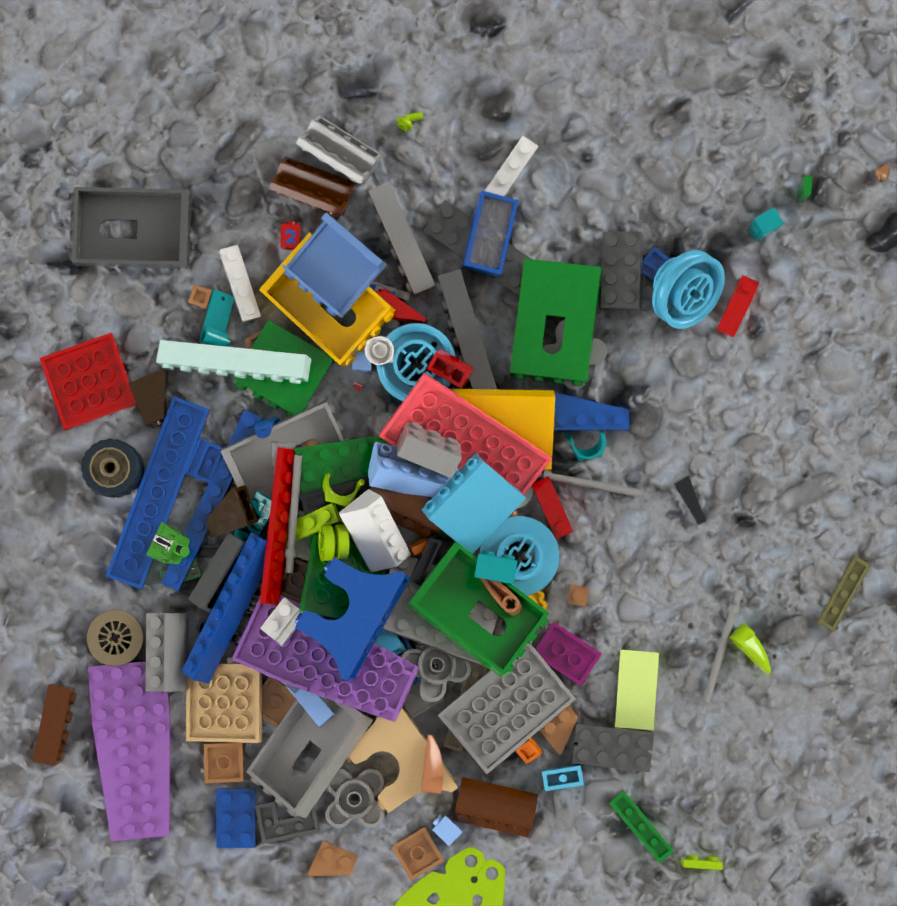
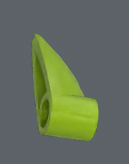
M741 623L730 635V640L769 675L771 668L763 646L753 630L746 624Z

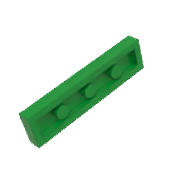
M624 790L609 801V804L659 863L674 851Z

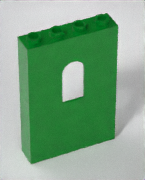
M524 259L510 374L514 375L515 379L525 380L526 377H532L533 381L538 382L550 379L552 383L564 384V381L572 382L571 385L583 386V383L588 384L602 273L601 267ZM546 315L565 317L562 347L555 354H549L543 349Z
M455 541L406 606L500 678L504 674L508 676L515 667L512 663L515 659L520 660L526 652L523 648L527 643L531 645L537 637L535 634L537 629H542L548 622L546 617L549 612L514 585L501 582L522 604V610L517 616L508 615L493 598L481 579L474 577L477 557ZM479 601L505 621L506 630L502 635H492L468 616ZM515 602L509 603V609H514L516 607L514 605Z

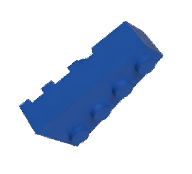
M555 393L554 432L629 430L628 409Z

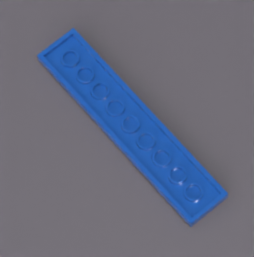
M173 396L106 577L141 590L143 589L154 561L153 558L146 554L161 522L167 524L186 475V469L201 436L210 409Z

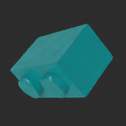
M775 207L754 218L748 225V231L753 239L756 238L757 242L778 231L784 222Z
M483 550L482 554H478L474 577L514 584L517 560H513L514 556L502 554V558L495 557L494 552Z

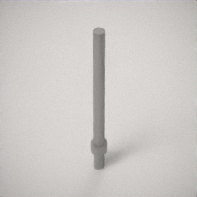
M294 455L287 549H285V573H293L294 558L297 555L295 542L302 456Z
M548 470L542 471L538 476L539 479L549 476L550 480L638 497H641L642 489L554 474Z
M736 590L732 604H729L727 610L729 614L704 692L703 701L710 703L736 614L739 615L741 608L739 605L743 591Z

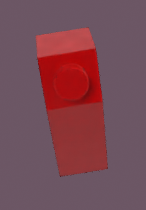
M744 275L739 277L717 326V331L731 337L735 336L760 282Z
M378 289V291H375L396 310L393 313V320L428 325V320L391 294L389 290Z
M549 476L535 481L531 486L555 539L572 533V527Z

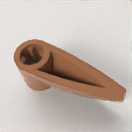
M481 579L487 590L508 615L517 616L521 612L522 604L501 582ZM515 602L514 605L516 607L514 609H509V603Z
M428 735L421 792L441 794L443 785L442 758L433 735Z

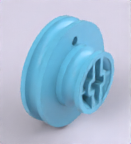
M701 250L687 251L678 257H673L666 261L658 269L653 282L652 304L656 315L677 329L689 328L702 321L715 307L723 291L725 274L721 263Z
M413 323L398 327L386 337L394 346V362L377 365V372L382 385L393 397L403 401L418 380H414L415 377L418 376L420 378L423 373L449 388L451 384L449 381L432 371L428 372L427 369L428 363L431 362L435 353L440 349L455 356L450 341L442 332L426 324ZM432 342H437L438 346L433 348L431 344ZM425 354L426 357L421 362L422 369L419 370L416 367L407 377L406 373L412 368L410 361L414 360L417 362Z
M524 516L509 517L481 545L479 554H482L484 550L494 552L495 557L502 558V554H505L508 549L507 555H511L514 550L519 552L524 543L528 544L529 547L524 553L527 560L524 563L522 561L518 562L514 584L512 585L525 595L534 594L547 586L557 571L559 564L558 544L552 532L541 522ZM515 542H520L517 547L514 545L509 549V546ZM531 550L534 552L533 563L531 562L532 556L529 555ZM530 563L531 566L528 569L519 571L521 566L526 567Z

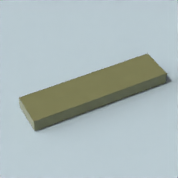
M852 556L816 623L832 632L835 631L871 566L869 563L856 556Z

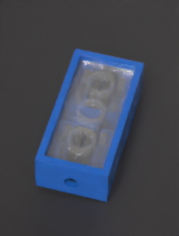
M481 191L478 194L461 268L494 277H499L502 274L519 200L486 191Z

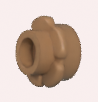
M883 163V166H878L875 174L878 177V181L887 180L891 166H887L886 163Z

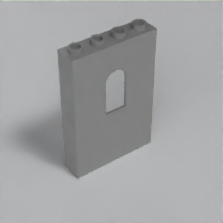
M325 400L273 424L271 434L266 438H259L254 433L220 449L237 487L246 485L251 501L257 491L272 499L277 447L290 449L310 439L317 440L320 444L348 440V438L344 439L341 434L344 429L340 421L336 422L333 417L336 412L332 403L327 404Z
M321 696L335 715L322 727H319L296 699L246 771L252 777L250 780L258 786L262 785L264 787L262 790L269 796L276 797L274 801L282 807L286 806L288 808L287 812L295 818L297 816L306 818L373 721L361 710ZM311 741L321 749V752L306 774L300 779H295L292 776V767Z

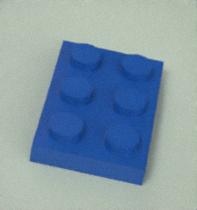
M256 788L216 789V848H256Z

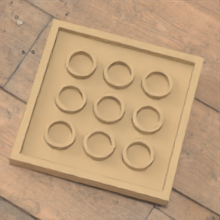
M219 663L209 684L192 680L187 676L186 741L261 743L262 673L242 664Z

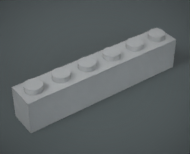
M390 182L368 190V203L371 208L375 207L377 214H374L378 225L382 224L385 231L382 234L386 242L390 241L393 247L390 249L393 258L398 259L400 263L397 267L401 276H406L408 282L405 285L410 294L413 293L414 297H417L435 289L436 285Z

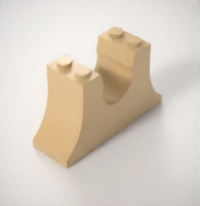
M402 706L396 722L378 716L367 728L347 757L349 763L352 761L354 764L367 760L376 752L384 751L392 754L397 759L400 766L399 774L395 779L387 782L377 796V803L383 811L387 810L390 813L408 799L423 793L421 792L427 739L413 719H411L404 706ZM442 762V790L453 792L458 788V783Z

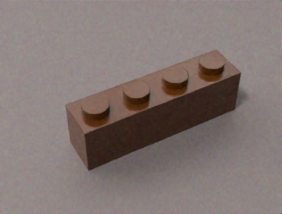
M54 683L48 684L32 762L56 766L63 761L65 750H62L63 744L67 742L69 731H66L67 725L71 723L73 712H70L72 704H75L77 693H74V687Z

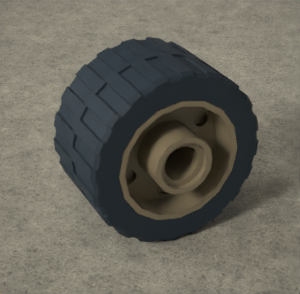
M118 439L100 440L91 445L85 452L84 458H82V477L86 485L93 492L110 498H120L131 494L141 483L142 476L144 475V463L140 453L130 444ZM115 464V470L111 473L110 467Z

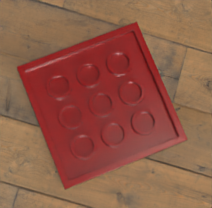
M112 332L39 358L65 431L137 405Z

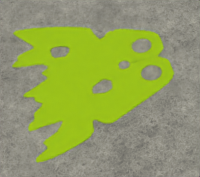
M469 847L447 861L445 865L446 874L430 872L405 892L394 905L473 906V896L478 894L483 898L479 906H503L505 868L496 860L490 859L485 861L484 854L481 851ZM468 855H474L477 858V864L474 867H468L465 864V858ZM490 867H494L498 871V876L494 880H490L486 876V870ZM473 876H476L478 879L476 883L471 882ZM432 893H437L439 896L436 904H431L427 901V898Z

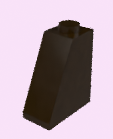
M165 369L129 383L147 427L156 428L163 425L162 421H164L167 414L168 372Z
M246 485L231 489L206 518L208 530L212 538L258 522Z

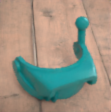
M602 430L599 431L600 438L598 443L588 450L577 449L574 446L571 434L569 432L564 434L579 462L602 457L606 447L605 433Z

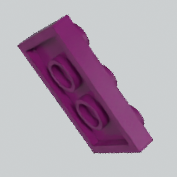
M554 621L535 648L548 665L580 686L602 655V653Z

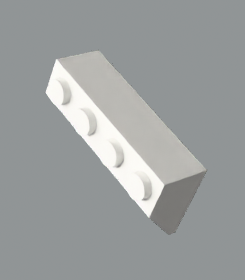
M368 489L339 512L370 572L397 567L411 555L382 496Z

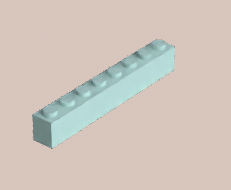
M160 340L156 362L165 370L180 368L184 372L198 370L202 374L216 372L217 375L228 376L229 373L235 374L234 376L239 378H246V375H249L258 380H264L265 377H268L277 382H283V379H287L291 383L301 384V381L308 382L311 358L304 354Z

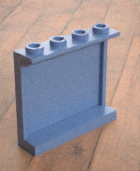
M325 213L321 218L323 223L288 265L282 264L281 267L286 270L284 274L291 280L295 278L300 282L298 286L306 293L310 291L313 294L312 298L318 304L324 303L328 307L326 311L333 317L338 315L343 318L387 264L334 218Z

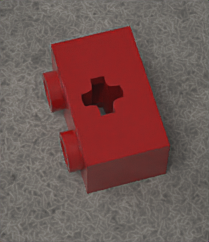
M443 349L435 353L427 368L459 388H462L467 383L474 370L472 366Z

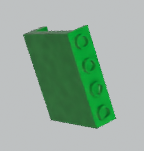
M268 320L251 349L307 355L311 358L308 382L301 381V384H295L287 379H283V382H277L268 377H265L264 380H258L249 375H246V378L234 376L233 380L237 382L236 386L244 391L247 388L253 391L252 395L261 401L263 398L270 401L268 405L277 410L281 407L286 410L285 415L290 417L305 410L335 360L320 349Z

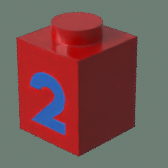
M286 221V224H281L280 247L282 250H294L301 242L302 228L300 224H297L295 221Z

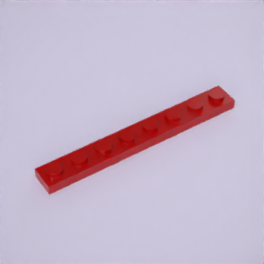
M277 447L260 604L268 605L279 604L292 492L295 451L283 447Z

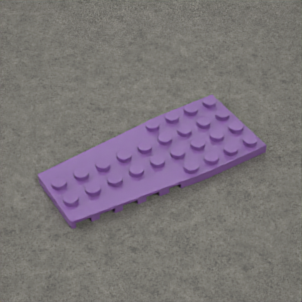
M280 595L279 603L282 601L284 596ZM259 598L231 660L282 683L396 722L419 670L418 666L375 643L353 682L346 681L340 677L339 669L333 656L315 639L296 629L286 644L281 646L261 630V626L278 605L260 604ZM286 598L295 606L300 608V603L295 602L289 598Z
M146 661L126 663L120 666H89L92 726L111 841L169 836L171 799V715L169 692L146 691Z

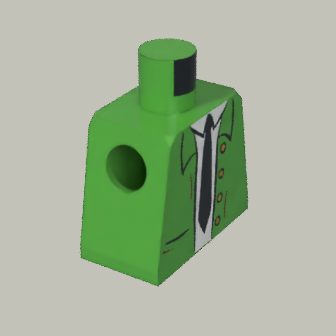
M161 522L146 555L163 563L179 564L183 557L189 555L190 549L188 545L190 539L178 529Z

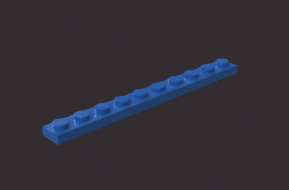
M244 410L228 445L254 434L255 421H260L263 418ZM223 455L212 481L208 484L184 534L190 539L188 545L190 549L189 555L183 557L179 564L170 563L161 581V584L178 592L209 531L206 518L226 496L234 479Z

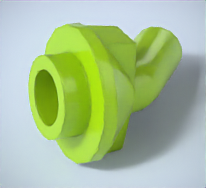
M410 113L396 119L398 127L403 131H411L413 129L412 121L422 120L423 113Z

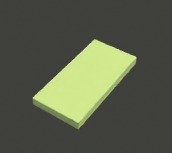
M620 649L614 727L654 730L658 652Z

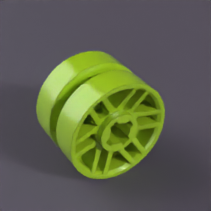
M345 524L335 525L334 529L331 525H320L318 548L321 561H332L333 558L339 561L348 559L349 534Z

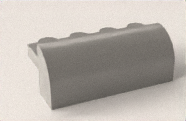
M320 115L312 119L306 133L301 135L296 142L303 151L312 153L319 161L331 165L335 171L345 174L352 182L363 185L368 181L382 157V154Z
M146 613V691L178 692L187 690V675L181 671L188 659L189 613Z

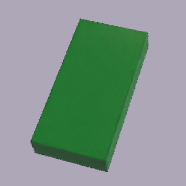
M805 175L798 183L796 202L803 203L811 195L812 176Z

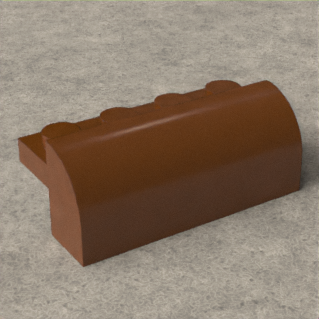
M285 156L280 162L277 175L272 180L269 189L278 195L292 197L294 201L310 204L315 209L326 210L331 215L344 216L356 183Z
M371 486V491L382 496L396 524L425 538H428L429 534L435 535L438 532L439 527L430 521L421 510L433 497L404 494Z
M462 777L453 820L528 838L535 817L538 794Z

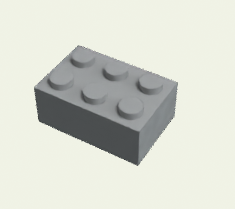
M406 422L397 440V456L449 478L453 477L462 459L460 444L457 440L451 437H442L440 433L434 430H425L420 424L412 422V424Z

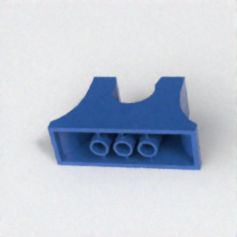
M333 558L332 561L329 560L324 569L326 573L324 575L334 585L343 588L349 596L347 612L337 620H327L322 615L304 610L303 614L299 613L295 620V629L322 644L336 661L340 677L346 681L353 682L411 578L401 571L388 575L364 573Z

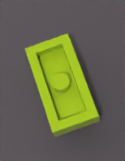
M687 854V857H681V865L684 868L723 870V862L718 859V856L706 855V858H698L699 855Z

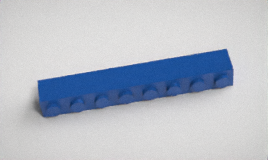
M253 532L250 533L181 671L192 680L210 683L263 577L267 544L266 537Z

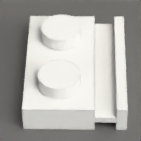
M284 597L260 629L281 646H284L296 631L295 620L301 612H299L297 606Z

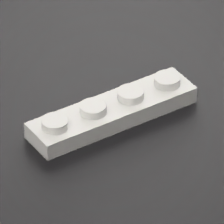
M522 136L485 191L505 196L538 149V145Z
M238 245L220 249L219 253L242 323L260 318V311Z

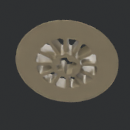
M109 610L99 614L92 621L87 632V644L91 654L99 662L109 666H120L133 660L139 653L143 643V632L139 622L134 616L122 610ZM114 621H119L117 630ZM111 622L112 630L107 626V623ZM122 623H124L126 627L120 631ZM105 627L109 634L102 632V628ZM129 628L131 633L123 635V633ZM112 633L120 635V638H118V643L116 641H111V638L113 637ZM100 634L107 636V638L100 640ZM132 636V641L125 640L124 637ZM108 641L104 647L101 646L100 642ZM122 642L129 643V648L127 649ZM111 644V648L108 653L107 651H105V648ZM119 645L125 650L123 653H120ZM114 646H116L117 654H112Z

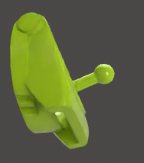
M330 473L325 474L323 480L325 501L347 507L352 503L357 491L365 484V481L360 479L352 494L340 496L334 493L329 486Z

